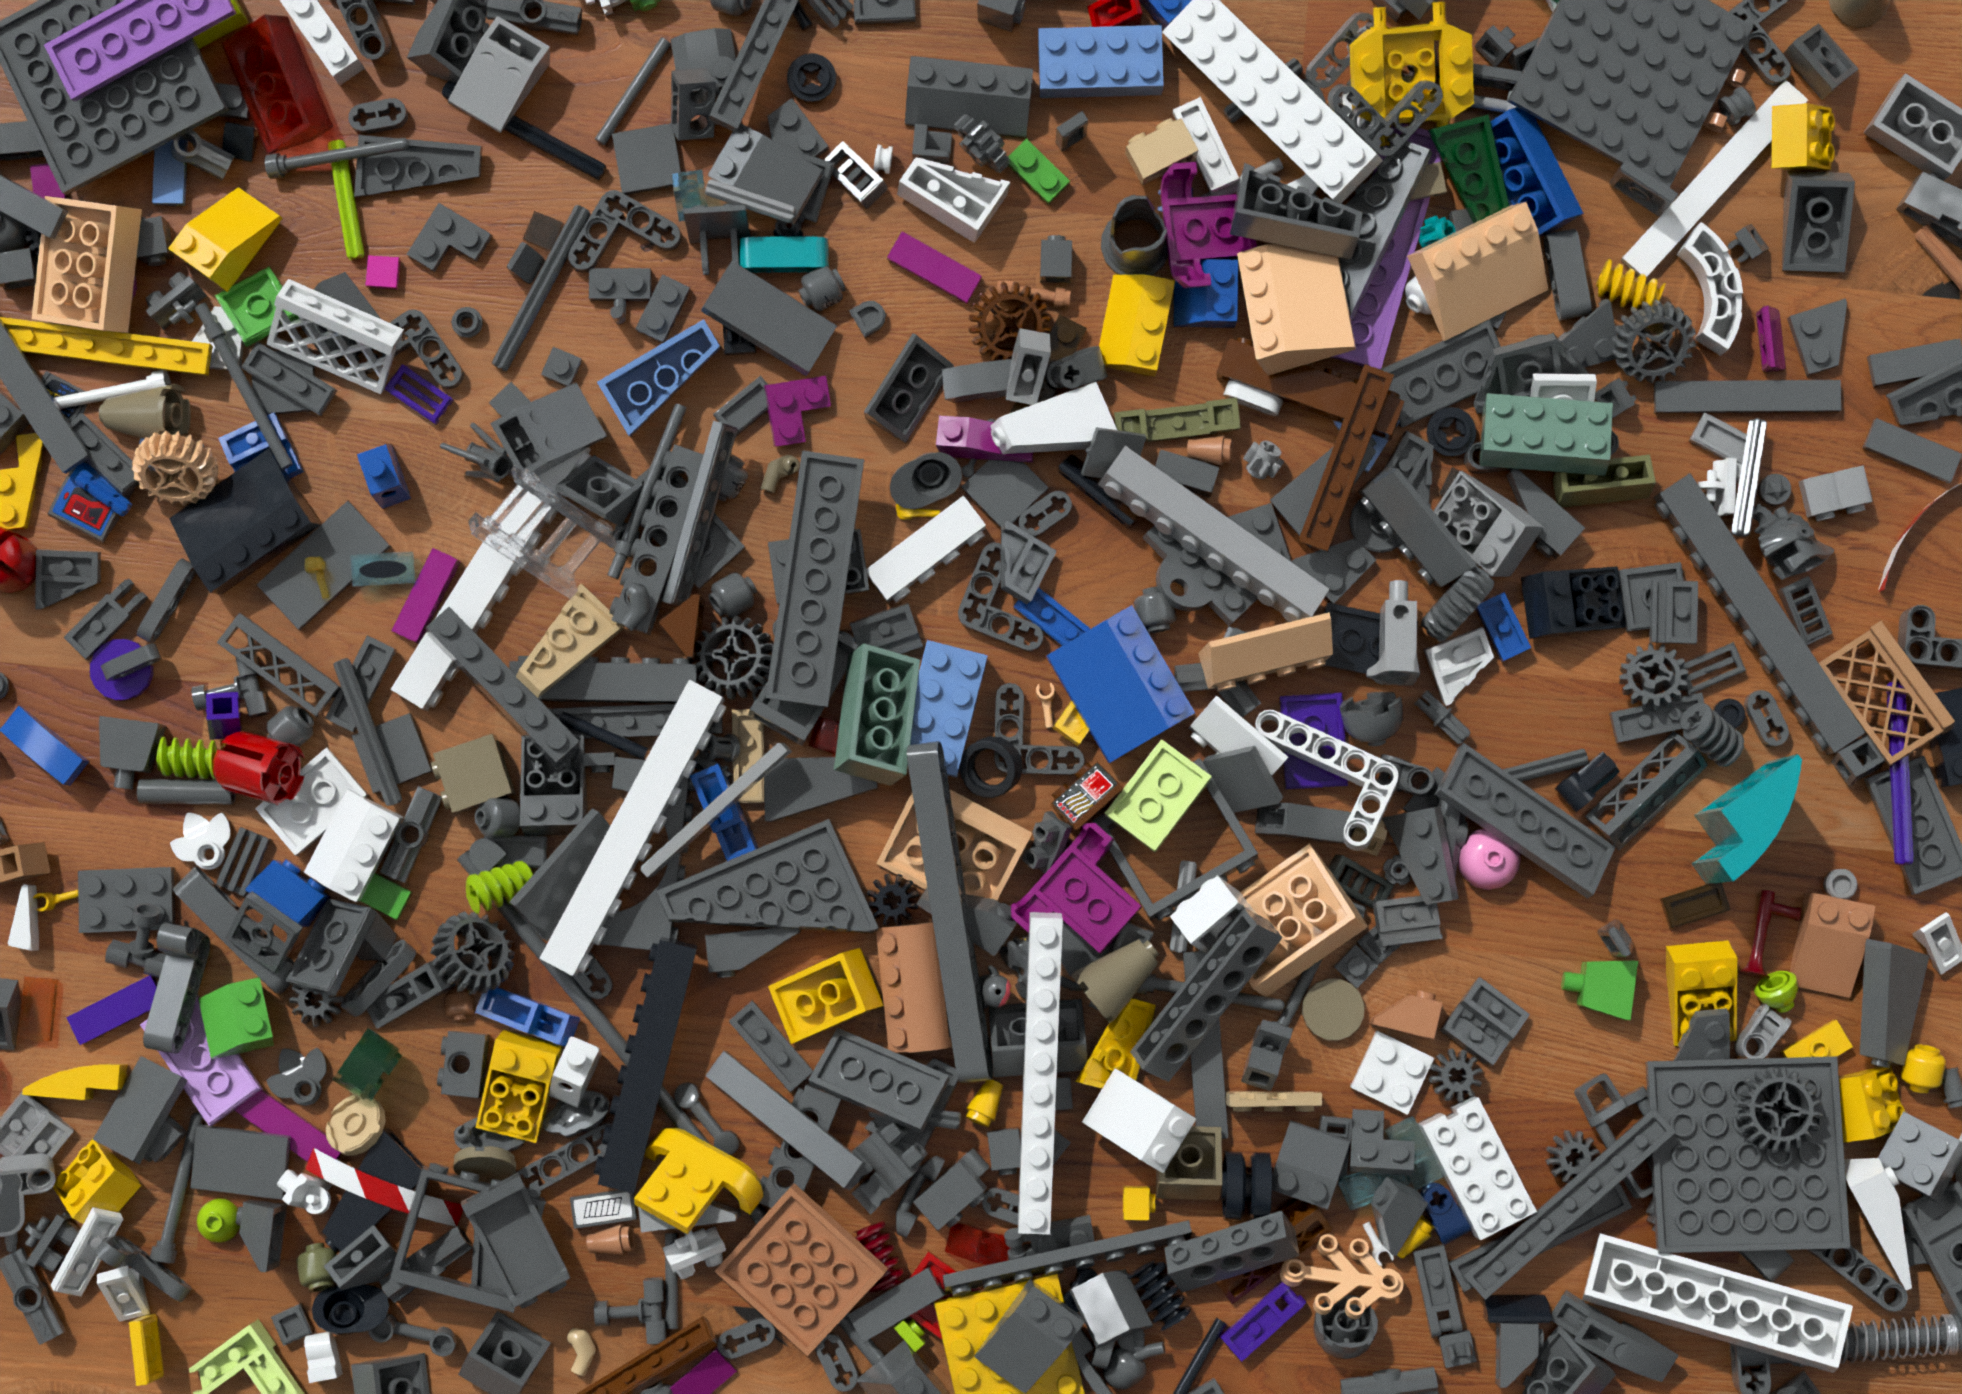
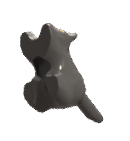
M1014 937L1012 941L1007 943V947L1003 946L999 949V953L1005 964L1018 972L1019 978L1015 987L1018 994L1026 999L1029 937ZM1060 975L1061 987L1070 991L1082 990L1076 982Z

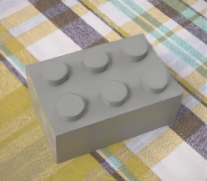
M1905 73L1894 84L1865 129L1864 134L1925 173H1933L1944 181L1953 173L1962 159V109Z

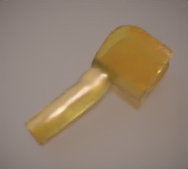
M307 557L305 559L306 573L316 574L322 599L329 598L324 575L326 569L325 560L321 557Z

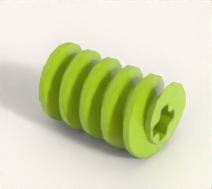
M161 737L156 757L157 768L164 776H170L174 772L176 777H182L186 773L189 778H195L199 774L200 778L207 779L211 774V777L215 779L213 759L216 751L223 749H217L215 740H211L208 749H206L202 739H199L196 747L192 748L191 739L186 738L183 747H180L178 738H173L171 746H168L166 737Z
M516 861L513 865L505 864L502 868L495 867L490 872L481 871L479 875H469L466 880V896L472 910L479 914L481 904L485 911H490L492 900L495 906L500 908L503 906V897L510 904L509 902L515 896L514 894H517L533 876L531 869L525 862Z

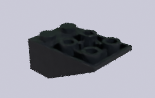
M1618 566L1546 571L1521 577L1529 639L1626 627Z

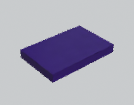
M1342 693L1279 697L1281 714L1345 742V730L1339 707L1343 702ZM1294 733L1289 740L1295 746H1302L1307 741V738L1302 733ZM1322 746L1318 750V754L1323 759H1330L1335 755V750L1331 746ZM1283 751L1288 756L1283 763L1285 790L1348 786V780Z

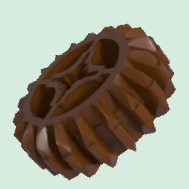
M1001 282L1002 292L998 293L994 286H990L989 291L993 296L988 299L984 293H981L979 297L985 302L984 305L981 306L973 303L972 308L978 311L979 315H969L968 319L972 322H977V325L969 327L968 330L971 334L979 333L972 340L974 345L984 342L979 350L981 355L992 350L989 355L990 361H995L999 355H1001L1000 360H1006L1009 356L1012 357L1014 347L1003 348L996 344L1007 337L1013 336L1017 338L1018 336L1014 329L1010 330L1008 328L1007 331L1003 330L1006 324L999 315L1000 313L1011 320L1012 317H1016L1014 323L1019 330V328L1023 329V321L1027 317V313L1032 310L1034 315L1033 331L1051 332V327L1042 325V322L1052 319L1050 314H1041V312L1048 308L1046 302L1036 305L1041 298L1038 292L1034 293L1030 298L1028 297L1031 292L1030 286L1026 285L1020 293L1018 282H1013L1011 291H1008L1006 282ZM1007 299H1016L1024 302L1020 307L1017 306L1012 311H1004L997 305V303ZM989 311L996 316L998 321L997 327L992 331L993 334L990 338H988L985 329Z

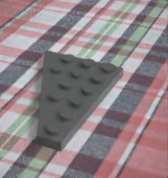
M829 819L656 891L668 922L874 933L878 931V925Z

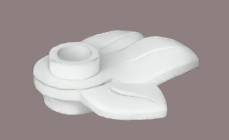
M187 813L183 823L184 837L170 842L174 854L182 861H195L202 869L212 870L219 867L225 858L224 846L231 836L227 817L223 813H219L209 822L198 814ZM211 848L214 850L215 855L213 859L207 860L205 852Z

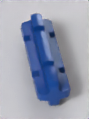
M82 470L76 477L75 483L85 491L88 490L89 494L107 507H111L120 516H125L131 509L132 504L122 495L119 496L115 490L101 480L96 479L87 470Z

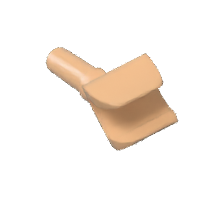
M1050 683L1051 693L1047 696L1040 694L1039 684L1036 687L1037 699L1042 702L1046 728L1053 727L1051 700L1054 698L1055 689L1052 683Z

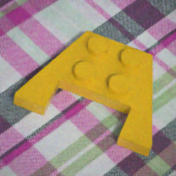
M37 433L16 435L19 467L0 470V526L9 530L28 528L36 492L34 488L37 474L41 470V456L44 447Z

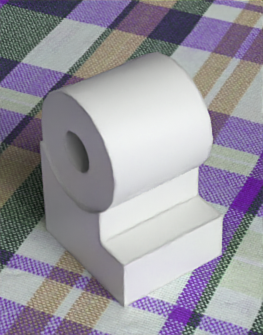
M323 1332L305 1336L304 1343L309 1370H307L309 1383L341 1376L343 1372L334 1334Z

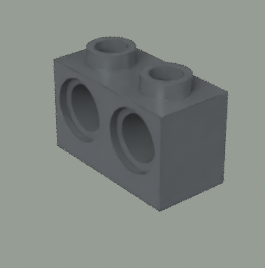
M708 68L675 70L671 72V128L678 141L714 137V126L718 124L708 120L715 104V98H718L720 94L718 80L713 78ZM701 87L697 92L691 93L695 88ZM700 115L698 119L691 121L693 117Z

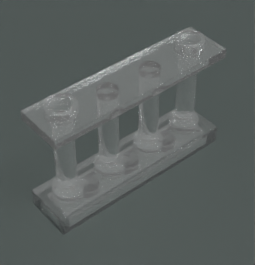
M514 465L511 472L517 485L491 516L484 518L475 512L468 521L471 534L571 599L578 591L574 580L575 571L601 541L611 548L617 545L613 535L614 530L606 521L602 519L596 521L540 483V478L531 470L525 469L523 471ZM527 492L539 498L541 503L516 533L511 532V534H508L501 529L500 524ZM553 508L566 518L540 549L534 551L526 546L525 540ZM579 525L589 532L590 535L564 566H556L550 562L551 559L549 557L574 527Z

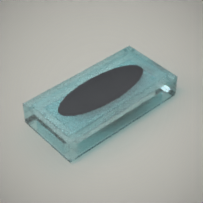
M413 551L350 554L352 586L415 583Z

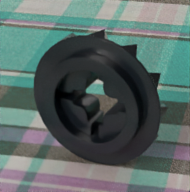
M808 53L799 56L792 62L788 69L787 82L795 97L804 100L806 103L809 101L820 102L826 96H830L836 85V72L832 63L826 57L815 53ZM803 70L811 75L819 71L817 80L820 86L814 83L805 86L807 79Z
M1448 407L1437 411L1431 417L1427 424L1426 438L1434 446V450L1442 454V456L1456 457L1468 451L1473 445L1476 438V426L1467 412L1459 408ZM1453 420H1455V431L1464 437H1453L1446 444L1447 434L1440 429H1448Z

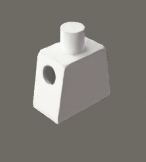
M571 1036L553 1073L549 1096L578 1108L602 1056L600 1048ZM561 1083H566L573 1089L566 1088Z

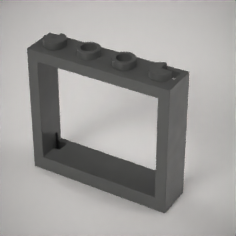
M1201 758L1193 762L1210 774ZM1213 778L1206 785V789L1243 848V852L1152 904L1115 840L1108 850L1150 921L1155 918L1160 921L1165 917L1171 916L1174 913L1173 908L1183 901L1192 898L1200 891V887L1207 880L1214 879L1218 875L1228 882L1227 876L1237 870L1239 874H1242L1256 865L1254 860L1258 859V853ZM1105 814L1092 821L1112 838L1110 830L1119 826L1106 817Z
M430 1163L429 1167L422 1165L390 1274V1281L514 1313L515 1307H512L507 1293L404 1266L429 1179L481 1192L501 1181L492 1179L490 1184L479 1181L480 1176L471 1172L461 1171L460 1175L449 1173V1167L441 1164ZM526 1187L540 1217H542L546 1203L545 1198L540 1197V1191Z

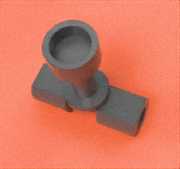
M245 653L244 655L250 659V653ZM255 653L256 664L259 665L258 656ZM237 657L236 662L240 676L234 677L233 684L209 690L203 684L191 689L197 711L206 709V694L238 692L239 700H245L249 717L256 718L270 714L266 693L260 691L257 677L260 675Z
M141 903L134 907L132 921L138 926L136 940L128 944L113 939L106 951V963L127 968L129 964L144 967V974L160 978L166 954L155 952L153 944L149 942L150 928L158 923L160 912L158 907L149 903Z
M651 1277L643 1280L644 1298L638 1300V1305L609 1307L608 1300L595 1301V1326H609L610 1319L639 1318L640 1324H646L647 1344H658L667 1338L666 1318H662L661 1302L665 1300L664 1277Z

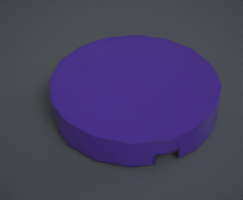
M114 639L101 645L94 653L90 663V678L95 688L102 695L117 701L130 700L142 695L150 686L154 674L152 665L114 681H106L100 667L112 659L142 647L139 643L127 639Z

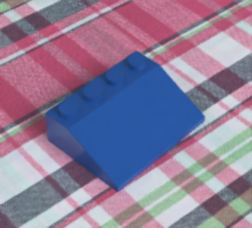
M1132 605L1046 656L1108 763L1195 713Z

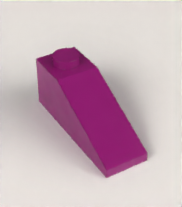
M939 416L936 447L939 452L949 454L953 458L1033 462L1034 452L1002 454L1000 447L995 445L991 436L992 429L990 426L994 422L970 417Z

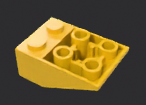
M1729 941L1666 946V978L1674 1046H1678L1683 1034L1688 1031L1689 1022L1695 1011L1727 1008L1729 1012L1730 1041H1737V956Z
M503 1030L495 1039L475 1128L537 1143L550 1099L549 1091L552 1076L561 1058L563 1046Z

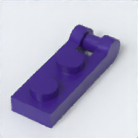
M1281 1280L1268 1294L1226 1330L1220 1338L1242 1362L1306 1304V1300L1301 1295L1297 1296L1290 1286H1287ZM1280 1297L1288 1304L1282 1311L1274 1303Z

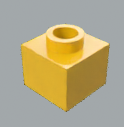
M1123 1186V1219L1149 1220V1213H1155V1194H1150L1148 1186Z

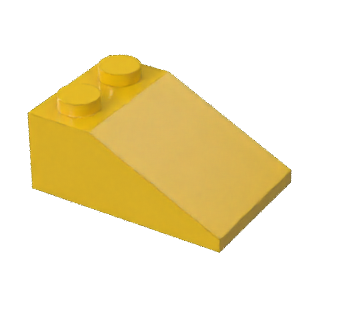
M238 187L188 222L168 249L228 292L283 218Z
M861 948L842 952L768 986L791 1044L884 1006Z

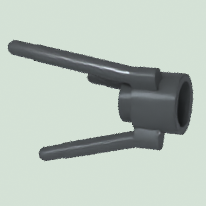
M471 423L470 427L494 450L484 451L478 456L445 443L440 444L441 449L478 463L482 471L468 470L465 472V475L468 477L491 479L499 482L510 471L511 460L507 456L505 448L500 447L475 423Z

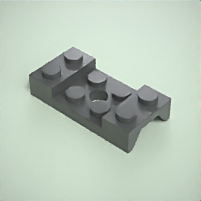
M1950 1181L1938 1203L1920 1196L1902 1206L1901 1214L1903 1225L1910 1238H1914L1918 1242L1944 1292L1940 1295L1950 1314H1955L1962 1321V1260L1957 1261L1953 1256L1954 1247L1959 1243L1962 1244V1187L1959 1181Z

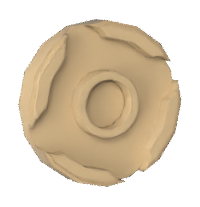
M354 1094L347 1097L335 1106L332 1111L333 1117L330 1122L327 1121L326 1138L331 1147L344 1155L363 1153L371 1148L383 1133L386 1122L385 1110L377 1100L370 1096Z

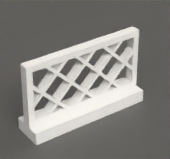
M288 279L275 299L274 305L276 310L267 345L381 394L385 388L396 347L404 329ZM284 310L298 315L300 319L290 321ZM312 322L327 328L328 332L319 334ZM304 325L311 336L302 339L295 327ZM287 330L293 342L289 343L277 338L278 332ZM341 335L355 340L357 344L348 346ZM333 338L340 349L330 351L324 340ZM316 343L322 354L316 355L310 352L306 345ZM370 348L386 354V356L377 359ZM362 350L368 362L359 364L353 352ZM344 355L350 367L346 368L339 365L335 357ZM373 368L379 380L376 381L367 377L364 370Z

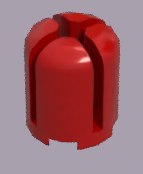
M1 526L0 593L23 591L34 583L36 579V550L38 549L30 539ZM2 561L9 567H11L12 570H9V568L2 566Z
M241 731L226 736L220 744L223 750L216 751L213 759V774L218 784L229 792L279 805L278 803L286 799L293 800L301 789L305 776L300 775V757L305 758L301 749L294 744Z

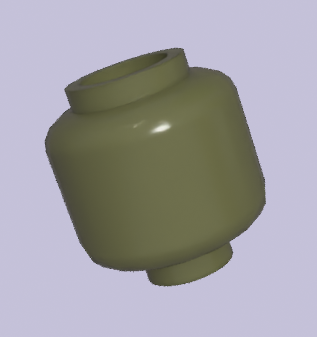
M324 1243L306 1246V1252L300 1254L296 1259L300 1284L303 1287L309 1288V1292H320L328 1287H334L335 1281L324 1265L332 1260L337 1253L331 1248H325Z

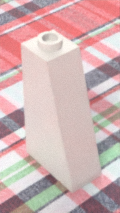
M1096 382L999 417L990 426L992 429V439L995 445L1000 447L1002 454L1084 450L1090 447L1096 427L1117 430Z

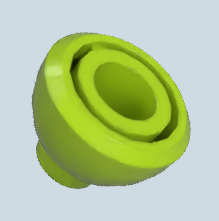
M1789 971L1772 972L1768 974L1769 979H1761L1757 983L1754 993L1763 1004H1767L1770 1008H1776L1777 1012L1780 1013L1787 1012L1794 1007V999L1798 992V981L1794 973Z
M213 1199L207 1202L197 1215V1227L200 1234L205 1239L216 1243L232 1239L240 1229V1226L236 1224L238 1208L226 1199Z

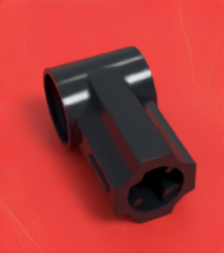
M1601 752L1578 772L1575 771L1554 789L1570 808L1577 812L1596 796L1595 793L1611 781L1620 771L1615 762L1604 752Z

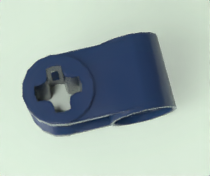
M1436 1182L1428 1183L1422 1188L1420 1194L1428 1203L1425 1210L1431 1219V1224L1434 1226L1437 1236L1444 1246L1472 1231L1460 1207L1457 1206L1447 1188ZM1435 1191L1440 1195L1443 1194L1439 1197L1441 1203L1438 1205L1434 1202H1429L1433 1199L1432 1193Z

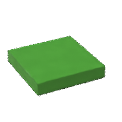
M270 267L235 284L228 292L224 290L215 295L216 300L246 347L263 339L270 333L276 310L274 305L275 299L282 289V285ZM284 310L290 321L299 319L298 315Z

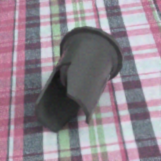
M1134 194L1124 198L1116 205L1117 208L1112 219L1107 223L1101 236V252L1106 264L1119 275L1145 274L1151 276L1164 266L1168 258L1166 243L1167 227L1164 226L1161 217L1155 212V207L1148 197L1136 196ZM1130 220H1142L1152 225L1160 239L1148 247H1134L1122 252L1117 247L1113 236L1121 224Z

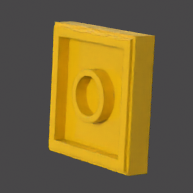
M156 1314L144 1315L129 1322L136 1386L148 1385L164 1375Z

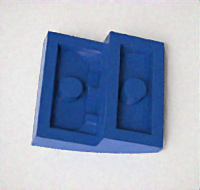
M273 412L267 415L293 463L285 471L290 478L303 473L301 464L276 413ZM256 421L218 438L229 465L234 469V472L270 448Z

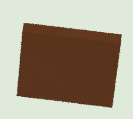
M693 594L660 620L659 623L685 656L692 662L698 663L695 652H699L700 648L695 645V641H701L705 601L700 595Z

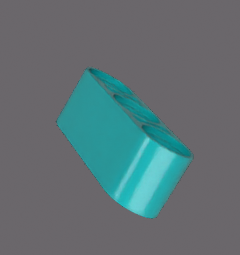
M825 237L741 238L740 266L751 273H810L818 268L829 267V239Z

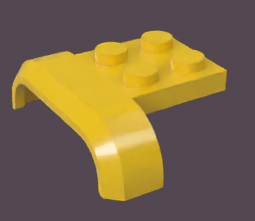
M665 1128L661 1129L645 1150V1156L653 1161L657 1160L659 1154L666 1155V1157L635 1196L634 1204L682 1232L689 1234L723 1187L737 1198L740 1209L749 1214L753 1212L763 1198V1189L757 1174L745 1163L685 1130Z

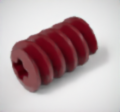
M879 1221L852 1232L857 1234L855 1239L888 1268L869 1292H878L905 1281L897 1280L904 1273L903 1268H893L899 1262V1257L888 1256L895 1249L894 1245H884L890 1238V1234L879 1233L886 1226L885 1221Z

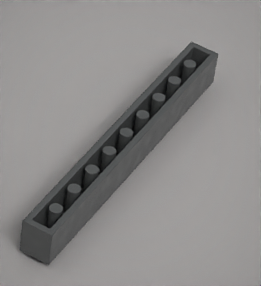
M1691 473L1653 497L1657 502L1654 506L1663 519L1668 518L1674 527L1672 533L1679 544H1685L1691 555H1689V558L1698 571L1703 570L1709 579L1706 583L1710 591L1716 597L1720 596L1725 603L1724 610L1732 622L1737 621L1744 631L1741 635L1745 643L1750 648L1754 647L1761 656L1759 663L1766 673L1773 674L1778 682L1776 687L1785 700L1790 699L1796 708L1794 715L1803 726L1807 725L1813 736L1811 739L1820 752L1825 751L1827 755L1833 754L1866 733Z

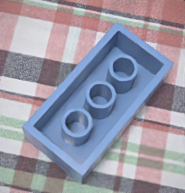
M1162 25L1038 28L1040 98L1162 95L1164 86Z
M927 640L918 674L910 745L940 741L944 751L947 776L957 778L988 655Z

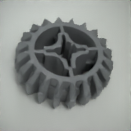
M1655 299L1651 307L1644 301L1642 309L1639 311L1635 307H1631L1632 315L1630 317L1621 315V320L1624 324L1615 326V331L1618 335L1611 337L1612 343L1615 346L1612 349V354L1617 357L1616 363L1620 368H1623L1626 375H1633L1640 382L1645 378L1647 382L1653 383L1656 376L1659 380L1665 381L1667 373L1676 376V367L1686 368V363L1683 359L1693 357V353L1689 348L1696 346V341L1693 338L1696 333L1693 326H1690L1692 324L1691 319L1688 315H1684V311L1680 307L1674 308L1673 304L1668 301L1662 305L1659 300ZM1675 331L1674 341L1671 347H1669V341L1673 337L1672 333ZM1638 335L1639 339L1637 344L1634 346L1635 351L1632 353L1633 342L1636 336ZM1654 340V341H1656V342H1659V343L1661 344V346L1658 345V344L1655 343V342L1653 343L1652 341Z
M1475 565L1472 569L1462 574L1423 617L1421 626L1427 630L1426 632L1432 638L1435 637L1439 642L1445 641L1490 593L1494 587V581L1486 571L1481 570Z
M734 616L731 623L727 617H722L721 627L717 623L711 622L713 631L709 633L703 630L701 633L706 638L705 641H695V645L701 649L700 652H695L696 659L700 661L696 663L697 671L701 672L698 680L701 683L707 682L705 688L710 691L715 690V693L722 697L727 694V698L734 700L738 692L739 696L744 699L747 697V689L756 694L758 693L756 684L759 682L765 686L767 683L763 676L765 673L769 675L770 667L767 665L771 664L772 655L768 654L773 651V644L768 643L771 636L767 632L762 633L763 627L760 624L753 626V620L750 618H746L742 623V619L739 616ZM742 635L748 636L753 640L756 654L744 650V643L741 641ZM727 639V643L723 648L716 649L723 640ZM737 652L741 657L735 660L734 663L728 660L730 656H734L733 653ZM713 662L724 665L727 680L719 679L716 676ZM748 666H753L752 669L741 678L743 670Z
M464 911L457 916L449 917L446 923H442L437 929V934L431 941L434 946L431 948L430 953L436 956L432 965L441 967L438 976L446 975L448 977L447 985L457 984V992L463 991L466 988L469 995L475 994L477 991L482 995L489 990H495L500 986L501 982L503 983L508 978L509 972L514 965L511 960L514 958L515 952L509 949L513 941L505 939L507 930L500 931L497 928L499 921L490 923L488 914L479 918V915L475 912H471L468 915ZM456 935L459 939L457 943L458 950L454 948V938ZM488 956H491L492 961L490 971L487 967V964L489 963Z
M1773 1067L1767 1068L1766 1077L1761 1071L1755 1072L1756 1082L1751 1079L1744 1081L1750 1091L1745 1089L1738 1090V1095L1745 1098V1102L1737 1101L1734 1105L1737 1108H1743L1744 1112L1735 1115L1736 1120L1745 1119L1746 1124L1739 1128L1740 1131H1752L1747 1139L1750 1143L1760 1138L1758 1148L1761 1150L1765 1149L1770 1142L1771 1153H1777L1780 1145L1784 1153L1791 1152V1143L1796 1149H1801L1803 1147L1801 1138L1807 1142L1813 1139L1807 1130L1818 1131L1820 1128L1816 1123L1812 1122V1119H1821L1823 1116L1820 1112H1814V1107L1822 1105L1821 1100L1812 1101L1811 1096L1817 1093V1089H1805L1809 1084L1808 1078H1803L1797 1082L1799 1077L1798 1071H1792L1787 1078L1785 1067L1779 1068L1777 1075ZM1770 1084H1776L1775 1091L1772 1092L1769 1102H1755L1762 1089ZM1786 1087L1796 1094L1801 1107L1790 1103ZM1778 1101L1779 1108L1784 1109V1111H1790V1113L1779 1115L1778 1118L1777 1112L1766 1108L1778 1105ZM1755 1112L1767 1118L1769 1123L1768 1129H1771V1134L1761 1127ZM1789 1118H1801L1798 1127L1791 1134L1781 1137V1130L1785 1129L1786 1121Z

